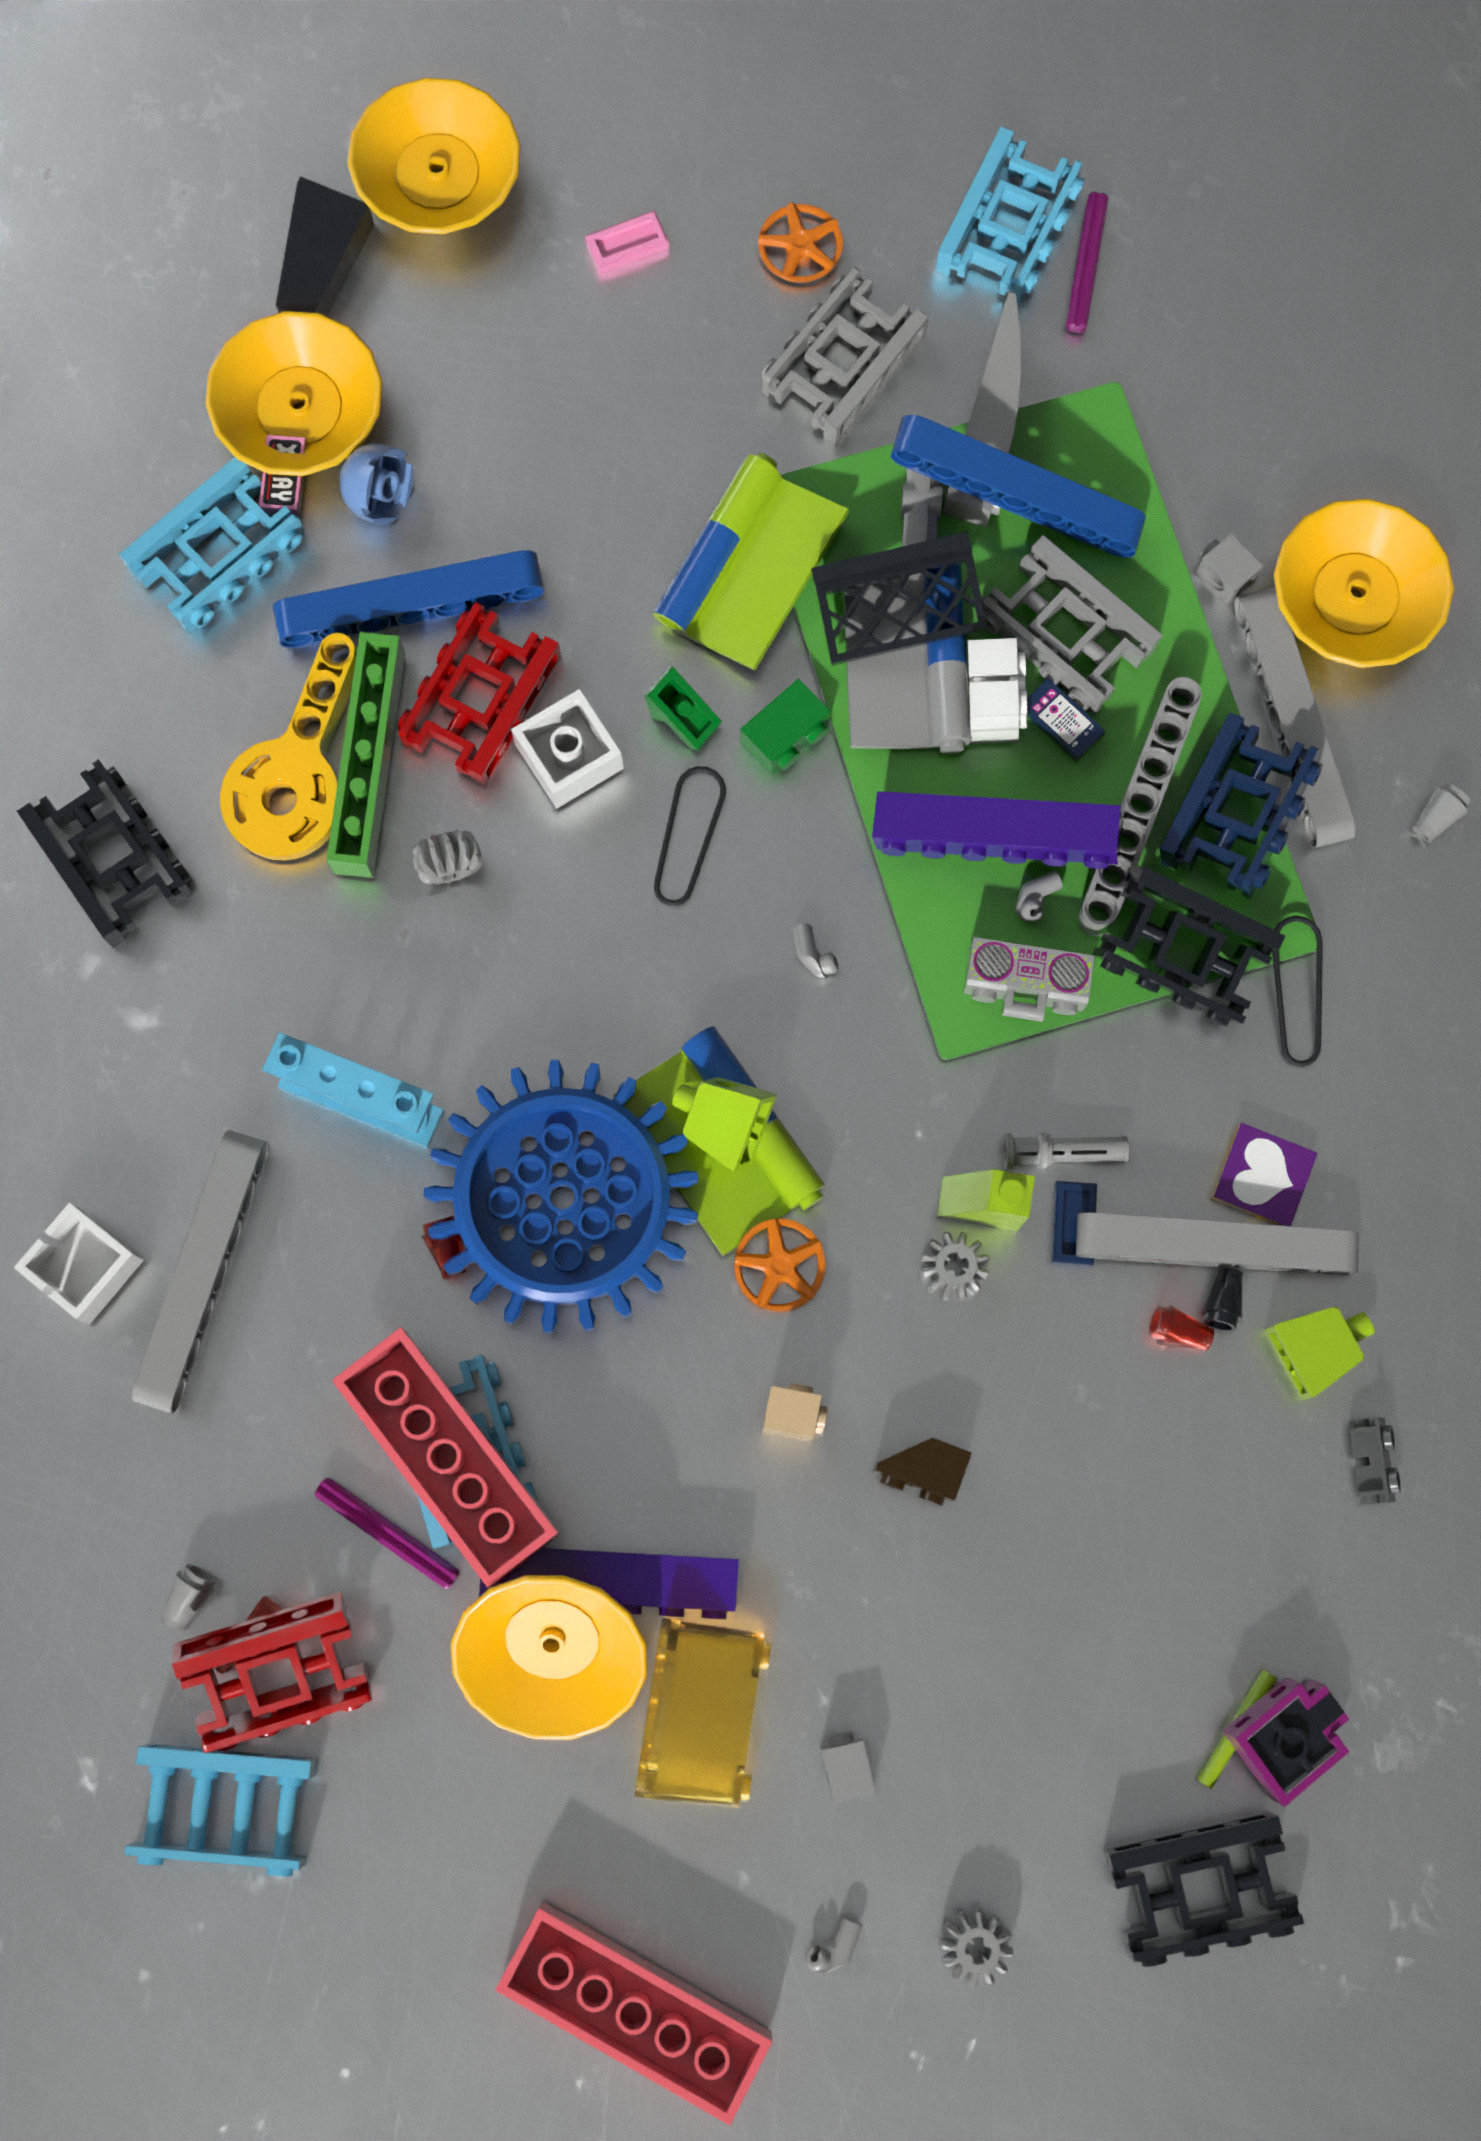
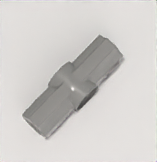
M906 468V483H903L900 519H903L902 546L936 539L937 521H940L943 486H939L940 482Z

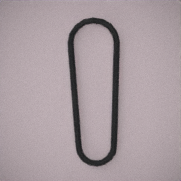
M696 766L690 768L680 776L676 783L654 880L656 897L662 903L669 906L683 904L690 898L726 797V785L723 778L717 771L709 767ZM706 772L714 776L718 781L720 796L687 891L680 899L669 900L661 894L660 881L681 787L684 780L691 774Z
M1295 915L1283 919L1274 930L1280 932L1282 927L1288 923L1297 921L1310 926L1316 936L1315 1051L1307 1060H1296L1288 1051L1278 950H1272L1282 1052L1288 1062L1295 1066L1304 1067L1315 1062L1321 1052L1323 939L1321 931L1313 921L1306 917Z

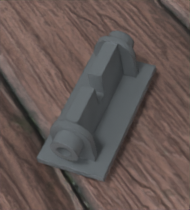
M1374 1417L1375 1426L1371 1427L1369 1419L1352 1420L1353 1428L1349 1429L1353 1458L1369 1457L1370 1465L1354 1467L1357 1496H1362L1363 1504L1380 1503V1494H1384L1385 1503L1396 1502L1395 1493L1401 1492V1482L1398 1468H1391L1389 1451L1395 1450V1437L1392 1425H1385V1418Z

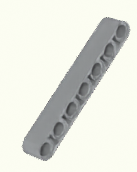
M1273 587L1237 596L1234 600L1236 620L1280 756L1288 758L1296 742L1304 744V748L1308 750L1311 745L1319 748L1318 762L1323 764L1320 776L1314 786L1307 785L1302 797L1306 798L1300 818L1308 842L1312 848H1318L1353 839L1355 837L1354 818L1292 629L1278 607L1276 588ZM1298 764V766H1297V768H1296V770H1295V772H1294L1292 778L1287 777L1290 786H1291V784H1292V782H1293V780H1294V778H1295V776H1296V774H1297V772H1298V770H1299L1301 764Z
M1179 677L1171 681L1157 708L1120 804L1122 812L1120 836L1125 835L1132 838L1135 847L1128 849L1119 845L1118 865L1108 864L1107 868L1095 869L1078 912V925L1084 933L1090 936H1101L1103 933H1107L1120 912L1125 899L1121 894L1124 888L1127 889L1129 882L1125 881L1131 867L1138 865L1201 701V688L1191 678ZM1172 696H1183L1187 699L1189 705H1177L1172 700ZM1168 730L1173 733L1176 740L1171 742L1165 741L1159 736L1158 731ZM1155 765L1161 770L1162 776L1153 777L1145 771L1144 766ZM1141 800L1148 806L1149 811L1144 813L1137 812L1133 809L1130 802ZM1114 871L1120 876L1122 883L1117 885L1109 884L1103 878L1102 873ZM1095 906L1100 907L1107 913L1108 919L1097 921L1090 916L1088 909Z
M227 1130L224 1133L132 1389L131 1400L133 1402L171 1414L175 1413L178 1409L267 1158L269 1149L267 1141Z
M1109 1213L1077 1214L1076 1256L1326 1275L1358 1274L1359 1233L1356 1231Z

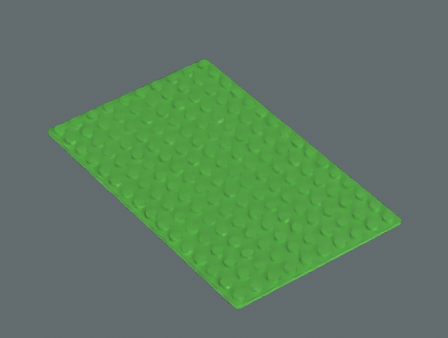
M1111 382L1018 408L1009 454L1142 511L1146 516L1135 556L1123 558L1111 555L1002 508L999 515H990L987 527L944 516L942 513L949 486L941 482L939 486H943L940 521H937V538L968 531L982 599L985 596H989L995 587L1011 599L1025 585L1029 578L1019 570L1020 562L1026 554L1028 555L1031 552L1032 546L1044 535L1163 635L1156 651L1146 661L1144 660L1138 669L1121 657L1103 676L1107 682L1115 687L1111 698L1107 702L1105 701L1095 715L1089 710L1083 711L1105 730V734L1077 762L1027 716V728L1019 729V742L970 743L964 747L963 752L957 754H943L940 752V749L850 748L846 663L833 666L831 664L813 575L794 604V610L825 705L831 711L830 720L934 1041L939 1056L944 1060L961 1057L1172 993L1162 988L1159 989L1158 993L1146 990L1135 984L1137 976L1126 971L1122 977L1101 968L1100 965L1103 960L1095 957L1089 1001L1084 1011H1077L1076 1015L1057 1014L1052 1011L1053 1007L1045 1006L1043 1022L1002 1016L1004 998L1003 1000L996 999L994 1003H983L973 1000L970 994H963L969 947L973 937L1092 955L1094 948L1100 947L1102 935L1090 936L1084 933L1078 925L1077 917L1095 869L1088 868L1081 862H1067L1065 866H1050L1044 864L1043 860L1026 859L1025 863L1013 864L1003 861L1002 857H986L983 861H969L963 859L961 855L946 854L944 858L940 859L924 857L921 855V852H905L903 856L883 854L881 850L876 849L872 839L877 791L1120 805L1159 703L1170 682L1176 678L1188 677L1196 681L1201 688V701L1137 866L1149 868L1273 930L1283 919L1295 915L1306 917L1315 923L1287 843H1285L1279 855L1273 853L1268 863V866L1271 867V872L1267 882L1262 889L1255 888L1251 898L1242 896V891L1237 888L1235 891L1227 888V878L1232 870L1231 868L1204 857L1198 856L1191 872L1183 870V866L1180 865L1175 870L1161 864L1160 847L1229 712L1240 717L1241 715L1121 384L1118 382ZM968 423L953 426L950 429L965 435ZM894 443L781 474L782 479L849 510V514L818 566L902 547L903 519H900L903 483H906V468L895 463L890 456ZM961 563L962 586L969 576L966 563ZM1047 577L1035 590L1049 603L1062 591ZM970 585L965 594L973 599ZM843 591L828 594L829 609L843 617ZM963 600L965 625L978 622L975 607ZM1023 603L1011 617L1028 630V626L1038 614ZM1064 607L1043 627L1069 650L1089 630L1087 626ZM831 617L834 630L839 622ZM1105 627L1104 631L1094 641L1110 654L1122 640ZM845 628L842 629L836 638L838 654L846 652ZM986 630L965 635L968 692V640L1004 639L998 633L994 635ZM1082 653L1071 667L1087 680L1098 665ZM1026 659L1025 690L1027 691L1028 698L1045 679L1039 673V668ZM1056 684L1069 697V693ZM1172 696V700L1177 705H1189L1187 699L1183 696ZM1158 731L1159 736L1163 740L1169 742L1176 740L1170 731ZM1242 741L1221 783L1229 768L1248 776L1251 775L1256 764L1240 758ZM1155 765L1144 766L1145 771L1153 777L1162 776L1161 770ZM1233 788L1220 814L1254 827L1266 800ZM1141 800L1130 802L1133 809L1137 812L1144 813L1149 811L1148 806ZM1206 809L1186 851L1194 836L1216 844L1221 831L1205 825V815L1208 809ZM1264 832L1258 846L1236 838L1230 851L1247 857L1245 875L1267 832ZM1125 835L1120 836V846L1128 849L1135 847L1132 838ZM1055 870L1062 881L1063 888L1044 897L1041 918L1033 923L1024 922L1019 919L1015 906L1022 885ZM1114 871L1102 873L1103 878L1109 884L1117 885L1122 883L1120 876ZM1143 890V895L1157 901L1148 919L1149 922L1162 928L1169 911L1187 914L1186 910ZM1125 898L1116 920L1107 933L1122 939L1138 904ZM1095 906L1088 909L1093 919L1097 921L1108 919L1107 913L1102 908ZM1297 921L1288 923L1279 932L1285 935V939L1278 950L1279 962L1317 950L1315 933L1305 923ZM1215 924L1212 927L1227 935L1218 955L1229 961H1232L1239 944L1247 945L1254 949L1257 946ZM1180 925L1164 960L1192 973L1208 938ZM1140 936L1133 953H1127L1117 948L1114 952L1156 974L1160 971L1159 968L1146 963L1154 942ZM1272 957V959H1271L1269 965H1272V964H1273V957ZM1250 959L1244 973L1268 965ZM1211 970L1205 984L1221 980L1224 976ZM1188 982L1185 985L1188 989L1197 987ZM1015 996L1013 998V1001L1036 1004L1034 999Z

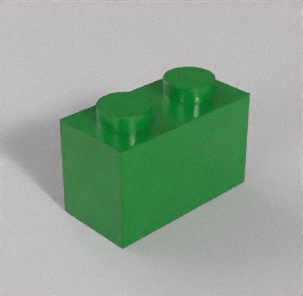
M798 678L740 728V743L773 775L780 768L787 770L800 757L799 751L809 742L815 745L824 738L830 729L828 726L831 711Z

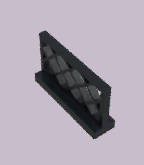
M968 531L811 568L832 666L988 630ZM966 563L969 576L960 590L941 579L949 566ZM940 569L936 575L929 572L931 570ZM921 573L932 580L921 599L903 589L910 575ZM901 578L897 585L890 581L893 579ZM880 582L893 589L882 608L864 598L870 586ZM937 585L956 595L944 614L926 604V601ZM970 585L973 599L965 594ZM862 587L858 594L851 590L854 588ZM843 591L854 598L843 617L829 609L828 594ZM898 594L917 604L905 623L887 613ZM962 599L975 607L978 622L960 625L949 617ZM860 602L878 613L866 632L848 621ZM922 608L940 619L931 633L921 634L910 627ZM831 617L839 622L834 630ZM883 617L901 628L892 642L882 643L871 636ZM945 623L953 627L941 630ZM844 626L862 636L854 650L838 654L836 638ZM906 632L914 636L902 639ZM867 641L874 644V646L863 648Z

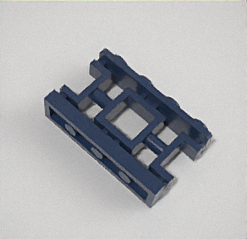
M1229 712L1160 847L1161 864L1175 870L1180 865L1183 866V870L1191 872L1198 856L1229 867L1232 870L1227 878V888L1234 891L1237 888L1242 891V896L1251 898L1255 888L1262 889L1266 884L1271 872V867L1268 866V863L1273 853L1279 855L1283 850L1289 834L1285 829L1290 819L1296 821L1299 818L1306 798L1302 797L1307 785L1314 786L1316 784L1323 764L1318 762L1319 748L1312 745L1308 750L1304 748V744L1296 742L1288 758L1255 746L1259 738V727L1255 725L1248 727L1244 725L1243 717ZM1242 741L1240 758L1256 765L1250 776L1229 768L1221 783ZM1298 764H1301L1281 806L1278 805L1281 800L1282 789L1265 782L1270 771L1272 770L1292 778ZM1233 788L1266 800L1254 827L1220 814ZM1206 809H1208L1205 815V825L1221 831L1216 844L1194 836L1186 851ZM1264 832H1267L1245 875L1247 857L1230 851L1236 838L1258 846Z

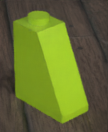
M996 1169L945 1176L942 1178L936 1218L1018 1231L1030 1215L1035 1176Z

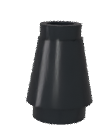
M1229 1267L1218 1269L1217 1276L1201 1310L1205 1326L1218 1331L1233 1332L1236 1330L1237 1323L1242 1322L1243 1273Z

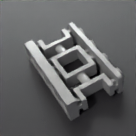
M855 266L846 276L842 274L837 278L830 290L828 299L823 304L819 302L813 307L807 318L808 323L800 332L795 330L790 335L784 346L785 351L777 360L772 358L761 374L763 379L762 394L767 398L773 395L775 401L782 404L791 391H793L818 408L812 415L811 426L816 430L819 428L823 430V438L835 447L926 336L929 316L918 308L911 313L909 311L910 307L904 303L893 317L867 299L872 294L873 281L868 278L862 279L860 277L861 271ZM850 300V309L862 317L855 326L838 315ZM874 326L891 337V340L880 353V343L868 335ZM837 335L863 352L847 373L822 356L823 352ZM804 356V364L816 372L809 382L792 371ZM829 382L846 393L835 408L834 399L822 392Z
M1042 535L1032 546L1031 552L1028 555L1026 554L1020 562L1019 570L1029 578L1025 585L1011 599L996 587L990 592L989 596H985L982 599L988 627L987 631L994 635L998 633L1004 639L1017 638V652H1025V660L1028 659L1039 668V673L1045 680L1049 678L1055 685L1058 684L1069 693V698L1082 710H1089L1095 715L1105 701L1107 702L1111 698L1115 687L1107 682L1103 676L1121 657L1138 669L1143 661H1146L1156 651L1163 635ZM1045 577L1062 590L1050 603L1035 592L1044 582ZM1023 603L1038 614L1028 626V630L1011 617ZM1062 607L1089 628L1085 635L1070 650L1043 628ZM1105 627L1122 640L1110 654L1094 641L1104 631ZM1082 653L1098 665L1087 680L1071 667Z

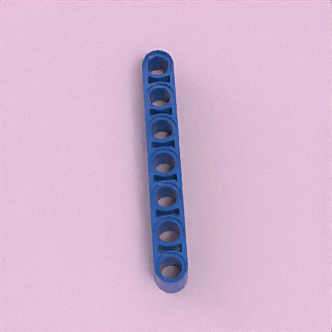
M905 415L902 417L890 455L895 463L1111 555L1123 558L1135 556L1146 520L1145 514L1139 509L918 415Z
M521 550L288 597L275 602L272 608L279 644L285 648H298L321 643L326 636L333 633H342L348 637L358 636L360 632L373 633L461 615L465 610L470 611L475 602L482 604L484 610L525 602L540 597L544 594L545 589L537 554L531 550Z

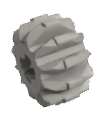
M455 830L453 832L431 835L428 839L420 840L412 848L414 857L412 860L415 871H417L422 883L428 885H439L447 882L451 883L455 880H463L464 877L472 876L482 867L480 858L482 855L479 844H477L472 832Z
M944 1232L942 1235L944 1247L938 1241L932 1239L929 1241L928 1246L935 1255L922 1253L920 1257L921 1262L932 1266L922 1270L920 1277L922 1279L935 1278V1281L928 1287L930 1293L935 1292L940 1285L945 1288L942 1294L943 1301H949L953 1289L956 1290L959 1301H965L967 1299L966 1287L975 1294L982 1290L980 1284L974 1278L980 1280H987L990 1273L977 1267L988 1263L990 1260L989 1255L975 1256L974 1253L980 1248L982 1243L976 1240L970 1247L965 1246L967 1240V1233L965 1232L959 1234L957 1243L953 1242L950 1232ZM949 1257H954L956 1263L963 1262L965 1267L959 1272L961 1276H955L953 1270L946 1271L944 1266L949 1263Z
M981 1908L975 1909L972 1922L969 1921L964 1910H961L957 1913L962 1923L959 1928L949 1921L944 1925L948 1933L953 1935V1939H939L938 1944L940 1948L951 1951L941 1958V1962L944 1967L956 1965L952 1972V1977L956 1981L961 1980L968 1972V1984L970 1987H977L979 1974H983L988 1985H992L995 1983V1980L990 1970L995 1967L1000 1973L1006 1974L1008 1967L999 1958L1012 1957L1014 1955L1012 1947L1001 1944L1011 1937V1933L1007 1928L996 1931L1000 1923V1918L996 1914L991 1915L984 1924V1911ZM979 1937L983 1945L986 1946V1950L984 1953L979 1950L980 1956L973 1958L966 1945L968 1942L973 1945L972 1939Z

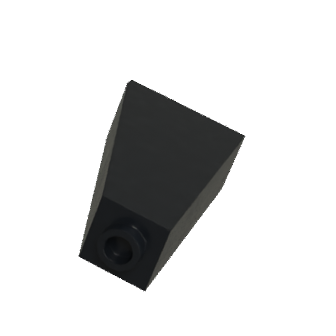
M300 176L296 186L276 299L278 313L283 311L320 313L328 317L375 225L371 209L365 202Z

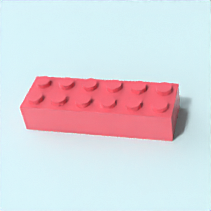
M402 1327L331 1380L487 1588L499 1584L561 1534L410 1334Z
M544 1901L539 1906L495 1991L728 2125H731L773 2042L772 2031Z

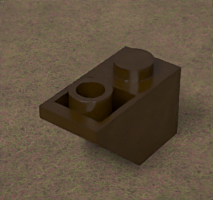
M930 1438L876 1463L873 1472L881 1475L879 1481L881 1484L903 1491L906 1484L921 1490L919 1498L943 1506L944 1500L955 1501L972 1452L938 1439Z

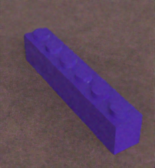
M877 791L872 839L877 850H881L883 854L890 856H903L905 852H921V855L924 857L940 859L944 858L946 854L961 855L963 859L969 861H983L986 857H1002L1003 861L1013 864L1025 863L1026 859L1043 860L1044 864L1050 866H1065L1067 862H1081L1088 868L1104 869L1108 867V864L1118 865L1122 812L1121 805Z
M543 1548L499 1584L525 1575H563L602 1588L630 1611L631 1614L642 1615V1606L659 1607V1616L684 1617L685 1609L702 1610L701 1618L727 1619V1611L736 1612L739 1559ZM481 1579L479 1597L489 1589Z

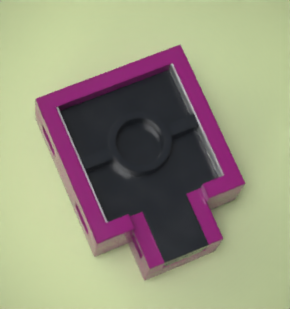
M1285 1677L1222 1730L1270 1799L1284 1807L1349 1753V1750L1339 1736L1334 1733L1349 1718L1326 1685L1313 1679H1309L1302 1685L1291 1678Z

